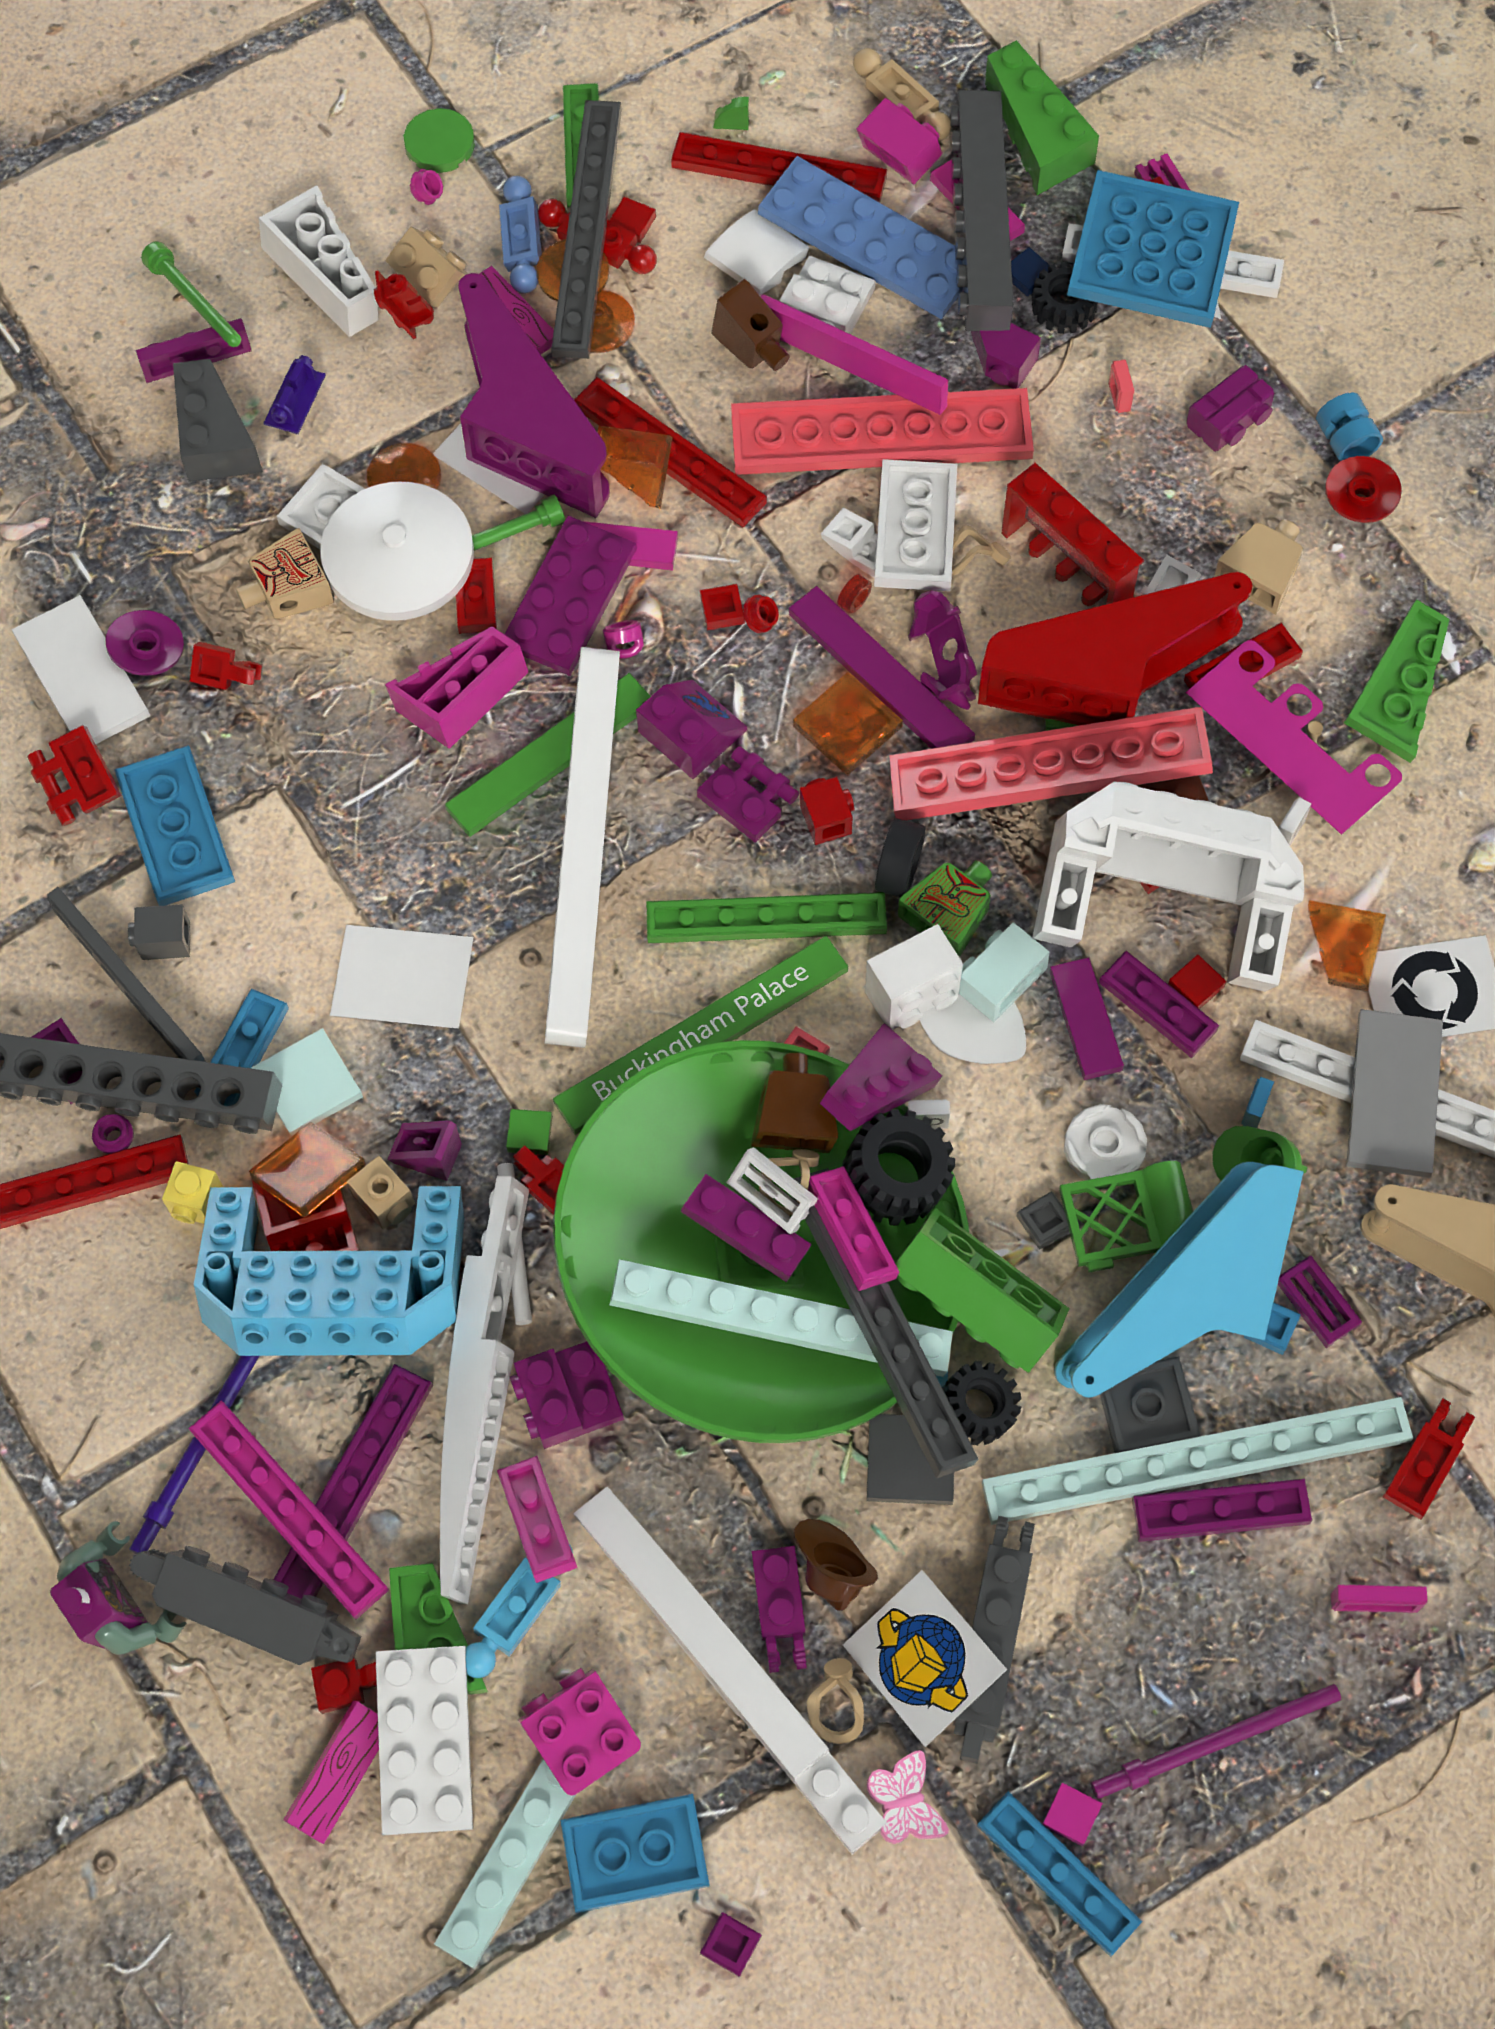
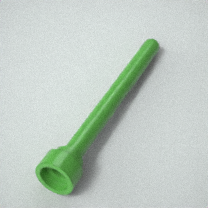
M158 241L148 244L142 252L141 260L150 272L156 275H164L229 346H239L241 343L240 335L174 266V255L168 247Z
M555 494L541 499V504L536 505L534 511L472 535L474 551L540 524L542 527L550 525L551 528L563 524L565 517Z

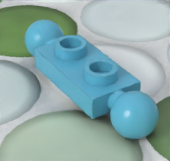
M525 1557L473 1627L474 1633L483 1639L481 1642H475L466 1647L467 1675L473 1678H483L489 1675L496 1664L495 1652L497 1649L510 1657L561 1587V1581L552 1577L536 1583L528 1559Z

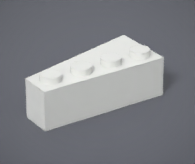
M317 185L259 217L261 248L349 337L378 321V304L374 297L375 286L359 258L355 257L352 252L348 238L345 233L340 231L336 224L335 215L331 208L326 206Z

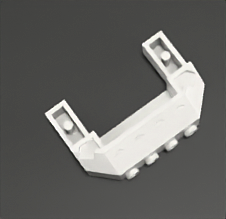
M1114 781L1068 810L1055 822L1032 939L1067 947H1073L1082 940L1094 874L1098 872L1241 905L1227 983L1264 992L1279 985L1293 907L1301 903L1304 897L1303 865L1272 818L1257 815L1248 810L1231 809L1218 806L1209 801L1192 800L1179 797L1170 792L1153 791L1138 787L1132 783Z

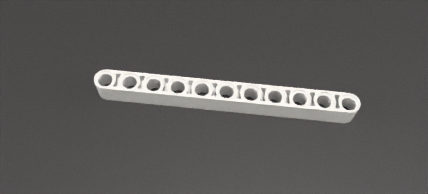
M581 647L545 1044L585 1048L620 658V651L588 647Z

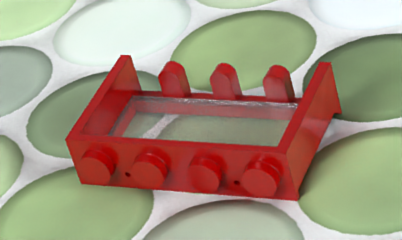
M1036 462L1007 484L1001 533L1006 539L1029 521L1041 532L1029 543L1028 553L1031 557L1038 558L1054 545L1067 556L1055 568L1056 580L1065 582L1080 569L1094 580L1082 591L1081 601L1086 606L1094 605L1107 593L1106 604L1133 598L1139 567L1144 562V559Z

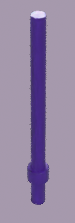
M260 1356L239 1357L210 1409L221 1400L230 1409ZM195 1436L156 1502L151 1501L145 1511L143 1518L146 1520L129 1548L131 1552L136 1554L137 1552L148 1551L160 1529H166L173 1517L174 1512L171 1510L206 1450Z

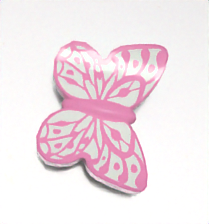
M921 1750L914 1751L900 1759L893 1767L892 1773L887 1770L878 1769L873 1771L867 1779L868 1793L874 1801L882 1804V1817L887 1822L880 1829L881 1835L885 1841L892 1844L901 1843L907 1838L909 1833L919 1839L942 1838L949 1833V1829L942 1817L929 1804L923 1801L925 1796L921 1793L925 1780L926 1759L924 1752Z

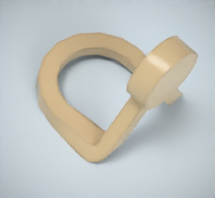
M969 525L962 526L954 534L953 551L969 535L980 545L973 547L956 566L952 567V576L960 573L976 554L990 555L1001 565H1005L1011 559L1009 552L997 542L990 544L979 532Z
M796 1149L793 1150L792 1157L770 1158L769 1160L777 1166L799 1165L801 1171L800 1185L808 1190L810 1180L809 1167L818 1165L820 1155L811 1150ZM761 1172V1174H763L772 1182V1180L769 1177H767L764 1173ZM759 1186V1192L762 1195H764L767 1199H769L787 1215H793V1213L789 1209L777 1204V1202L767 1193H765Z
M837 1658L828 1661L824 1665L826 1681L809 1695L807 1711L811 1727L821 1739L829 1743L843 1744L856 1739L862 1732L864 1708L859 1692L849 1682L853 1676L852 1663L849 1660ZM837 1684L850 1697L855 1715L853 1726L840 1732L826 1728L821 1723L819 1717L821 1698Z

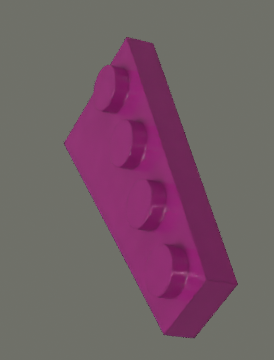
M884 1023L828 1090L820 1104L849 1131H852L867 1121H871L875 1115L881 1112L885 1114L935 1088L942 1075L933 1068L928 1058L918 1054Z

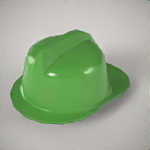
M1234 1126L1224 1131L1217 1139L1213 1149V1167L1221 1181L1232 1168L1243 1162L1279 1165L1304 1171L1303 1174L1307 1172L1308 1168L1302 1165L1300 1151L1293 1142L1276 1132L1255 1127Z

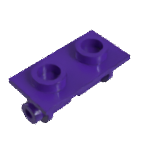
M301 355L299 359L293 360L265 418L264 425L299 434L326 376L325 373L314 370L312 359Z

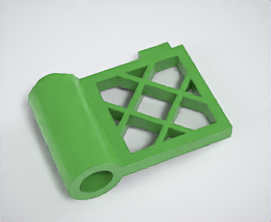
M1163 1161L1150 1165L1143 1170L1063 1184L1059 1188L1078 1267L1087 1265L1088 1272L1111 1269L1114 1267L1113 1260L1156 1253L1193 1212L1181 1163L1178 1161ZM1134 1184L1138 1199L1131 1209L1110 1197L1116 1187ZM1109 1188L1105 1194L1099 1191L1101 1189ZM1087 1192L1100 1202L1089 1217L1074 1208L1071 1195ZM1105 1204L1125 1216L1115 1233L1095 1221V1218ZM1139 1206L1142 1217L1135 1213ZM1078 1220L1085 1224L1081 1231L1079 1228ZM1132 1220L1146 1229L1149 1242L1134 1245L1122 1238L1120 1234L1128 1222ZM1089 1227L1110 1239L1103 1251L1085 1252L1082 1238ZM1114 1243H1116V1244H1118L1119 1246H1121V1247H1119V1248H1113V1249H1111L1112 1246L1114 1245Z

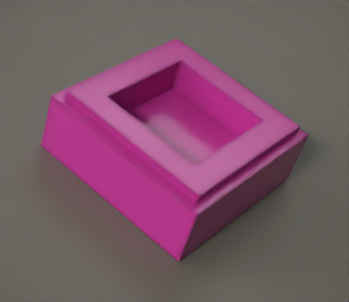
M1061 1783L1043 1825L1047 1829L1083 1847L1103 1803Z

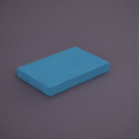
M693 1794L560 1820L576 1913L710 1887Z

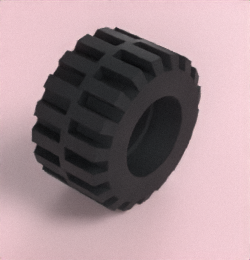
M899 1109L890 1110L886 1117L881 1112L875 1115L870 1123L867 1121L860 1128L848 1148L842 1166L845 1167L866 1209L874 1214L872 1220L880 1223L883 1218L889 1219V1225L898 1226L902 1219H904L906 1225L915 1223L919 1216L923 1219L931 1212L933 1207L935 1208L951 1184L954 1174L951 1172L955 1168V1158L949 1157V1155L953 1151V1147L950 1141L943 1142L942 1138L945 1132L940 1127L934 1130L930 1126L933 1120L924 1116L922 1120L916 1118V1112L907 1110L904 1116H900ZM895 1153L905 1157L914 1166L918 1181L905 1183L894 1180L882 1169L878 1155Z

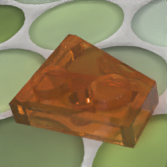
M1309 900L1308 914L1328 984L1369 992L1386 923V914Z

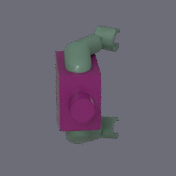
M114 1521L97 1536L96 1542L91 1540L63 1558L57 1573L59 1583L51 1588L50 1595L78 1638L85 1643L109 1650L117 1655L126 1654L153 1644L156 1638L163 1642L171 1643L177 1639L187 1623H172L171 1621H173L177 1614L165 1609L156 1624L151 1625L108 1560L103 1558V1554L107 1556L115 1555L130 1540V1536H127L124 1540H118L113 1536L112 1532L120 1525V1522Z

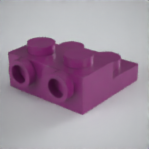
M587 1341L556 1353L554 1348L514 1362L517 1374L509 1376L517 1400L526 1398L530 1413L523 1415L531 1439L540 1437L544 1449L624 1420L606 1367Z

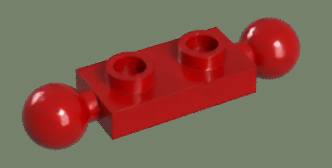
M546 199L538 208L539 220L546 227H558V238L566 242L570 212H566L564 204L558 199ZM607 219L602 256L603 262L619 269L625 259H627L630 268L634 272L647 274L655 268L657 256L650 246H635L638 243L637 234Z

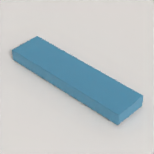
M1009 1791L977 1824V1827L1110 1957L1142 1923L1108 1887Z

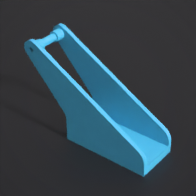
M1243 1162L1232 1168L1058 1359L1054 1367L1056 1380L1064 1387L1074 1389L1084 1397H1095L1209 1331L1223 1330L1265 1340L1304 1171L1257 1162Z

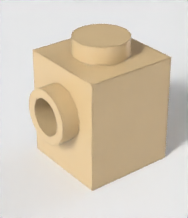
M379 1155L346 1181L352 1196L383 1230L391 1223L396 1225L402 1222L410 1214L411 1207L415 1204L410 1189Z

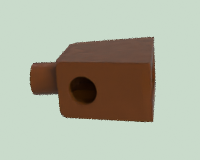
M743 279L717 299L711 334L732 354L751 369L765 361L773 371H777L787 363L790 355L779 344L783 325L746 279Z
M788 1053L783 1056V1071L774 1070L769 1072L761 1092L751 1147L784 1150L807 1149L818 1153H830L838 1139L836 1118L820 1104L830 1089V1083L825 1075L808 1073L807 1055Z

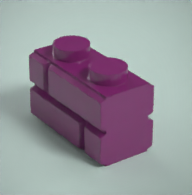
M1243 365L1190 406L1186 424L1199 438L1202 437L1203 442L1214 452H1218L1227 444L1234 446L1243 438L1248 427L1253 423L1259 426L1269 418L1273 411L1271 406L1275 394L1274 389L1263 379H1259L1258 375L1247 365Z

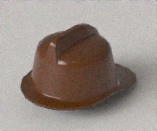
M806 1519L800 1521L795 1526L794 1539L807 1558L806 1585L812 1592L824 1598L837 1611H844L850 1601H853L859 1595L863 1587L873 1585L878 1580L876 1569L866 1560L856 1544L845 1532L833 1524L822 1520Z

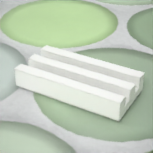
M754 1147L747 1149L727 1181L728 1185L789 1234L798 1231L801 1226V1220L807 1217L809 1208L814 1206L818 1200L817 1197ZM750 1163L754 1165L757 1169H759L762 1173H764L767 1177H769L772 1181L778 1184L781 1188H783L786 1192H788L791 1196H793L796 1200H798L800 1204L796 1202L793 1198H791L788 1194H786L783 1190H781L778 1186H776L773 1182H771L768 1178H766L763 1174H761L758 1170H756L753 1166H751ZM743 1174L759 1185L770 1197L775 1198L793 1213L792 1217L741 1178Z

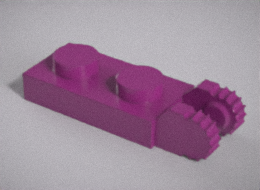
M795 1546L752 1551L762 1641H766L769 1673L779 1672L781 1665L776 1639L793 1637L794 1649L792 1653L797 1670L807 1669L803 1636H806Z

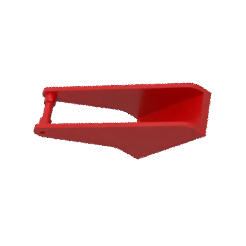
M1231 572L1000 631L993 635L987 644L982 664L978 704L1079 726L1135 717L1138 700L1145 691L1240 633L1243 619L1239 614L1238 607L1250 597L1253 588L1252 581L1244 573Z

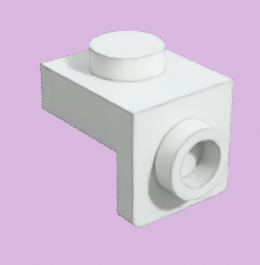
M1166 555L1148 587L1144 585L1141 593L1145 595L1196 582L1201 574Z

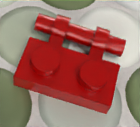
M84 725L48 743L55 755L54 758L46 761L41 750L34 751L27 756L33 768L30 772L35 782L41 783L49 799L46 804L51 814L57 815L62 826L71 824L76 820L70 808L72 804L78 802L82 811L88 814L122 796L88 728ZM60 771H63L71 787L62 792L54 777Z

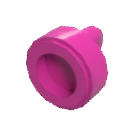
M637 620L612 623L603 629L607 650L620 651V658L633 657L644 646L641 625ZM634 641V645L630 648L619 649L616 647V645Z

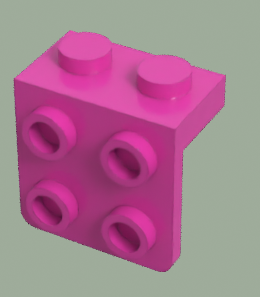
M579 1668L559 1682L562 1690L548 1699L544 1693L538 1695L522 1707L525 1715L518 1719L520 1725L534 1743L564 1792L571 1796L588 1787L633 1756L641 1748V1742L597 1672L592 1669L584 1673Z

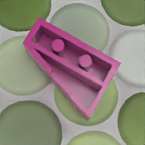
M493 626L449 649L451 654L431 665L428 661L417 667L419 671L398 682L395 678L385 684L395 710L448 749L529 673L520 645Z

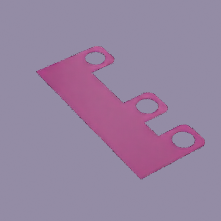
M1245 641L1185 693L1198 705L1202 706L1209 715L1299 797L1312 803L1310 807L1342 835L1401 782L1402 773L1381 754H1372L1349 774L1301 730L1323 710V702L1306 686L1299 683L1290 686L1272 703L1269 702L1253 685L1274 668L1275 660L1255 641ZM1245 651L1258 652L1263 657V667L1257 672L1243 670L1239 665L1240 655ZM1294 694L1307 696L1312 703L1311 711L1303 716L1292 714L1287 708L1288 698ZM1374 764L1385 766L1391 774L1389 783L1382 787L1371 785L1365 777V772L1369 766Z

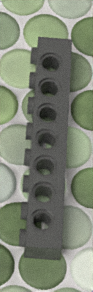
M0 1033V1060H4V1064L0 1068V1096L4 1098L21 1100L23 1095L37 1097L36 1099L39 1102L54 1106L61 1105V1101H70L76 1103L77 1107L89 1111H99L100 1107L114 1108L117 1113L130 1117H138L140 1112L154 1114V1117L166 1122H178L179 1118L194 1120L195 1124L207 1128H217L219 1124L233 1125L234 1129L249 1134L258 1133V1129L272 1131L282 1089V1083L272 1071ZM43 1066V1070L38 1076L29 1078L30 1072L35 1067ZM82 1071V1076L78 1081L68 1084V1079L73 1073ZM122 1077L117 1087L106 1089L111 1079ZM161 1082V1086L156 1093L145 1095L147 1088L151 1084ZM201 1088L199 1095L195 1099L185 1100L186 1094L191 1089ZM235 1093L241 1094L237 1103L232 1106H224L228 1096Z

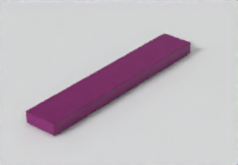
M815 586L789 607V616L931 749L971 743L975 740L976 734L818 586Z
M396 1364L392 1367L315 1504L346 1541L350 1537L433 1387L431 1381ZM292 1547L273 1579L289 1587L287 1593L301 1599L303 1595L316 1597L323 1585V1582Z

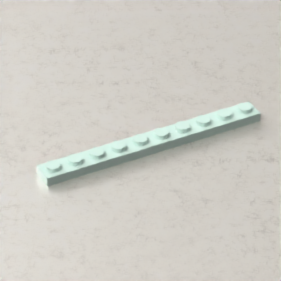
M1402 1397L986 1478L982 1479V1488L991 1525L997 1524L998 1516L1007 1517V1522L1131 1498L1133 1496L1157 1493L1410 1443L1413 1435Z

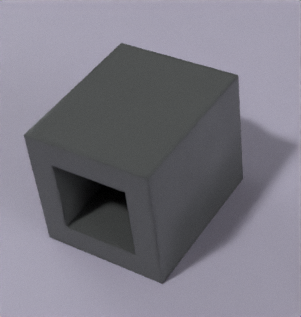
M183 904L134 908V922L128 924V939L130 946L136 947L142 960L190 957V920Z

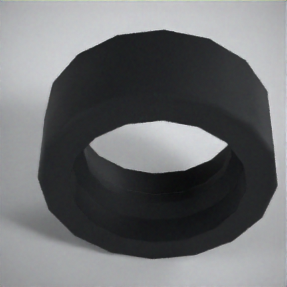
M897 818L892 821L878 865L875 890L902 897L911 889L925 838L926 828L923 825Z

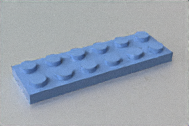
M796 156L759 204L758 215L866 277L875 280V282L941 320L958 298L959 292L963 291V287H957L956 283L957 266L962 265V260L955 259V245Z

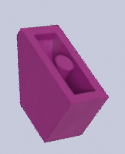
M1012 323L1010 324V330L971 331L985 376L991 378L998 385H1006L1012 389L1019 388L1038 360L1041 337Z

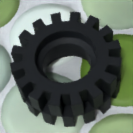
M1061 262L1060 269H1057L1054 263L1049 265L1048 272L1045 269L1040 272L1039 278L1036 277L1032 298V312L1034 316L1037 315V322L1041 325L1047 321L1046 329L1052 331L1053 327L1057 326L1058 333L1064 334L1065 328H1069L1070 334L1077 332V325L1082 330L1086 328L1088 321L1092 322L1094 320L1098 302L1081 298L1073 304H1062L1052 298V295L1055 293L1068 292L1073 267L1067 268V262Z
M975 1361L971 1366L969 1364L962 1366L942 1387L967 1437L971 1438V1445L978 1446L982 1441L984 1445H987L995 1439H999L1018 1420L1016 1417L1021 1412L1022 1406L1016 1405L1022 1399L1021 1393L1012 1392L1017 1383L1014 1378L1007 1383L1004 1377L1008 1372L1002 1368L998 1373H995L996 1364L988 1362L984 1367H982V1361ZM969 1390H981L991 1399L994 1409L990 1417H979L969 1409L965 1400Z

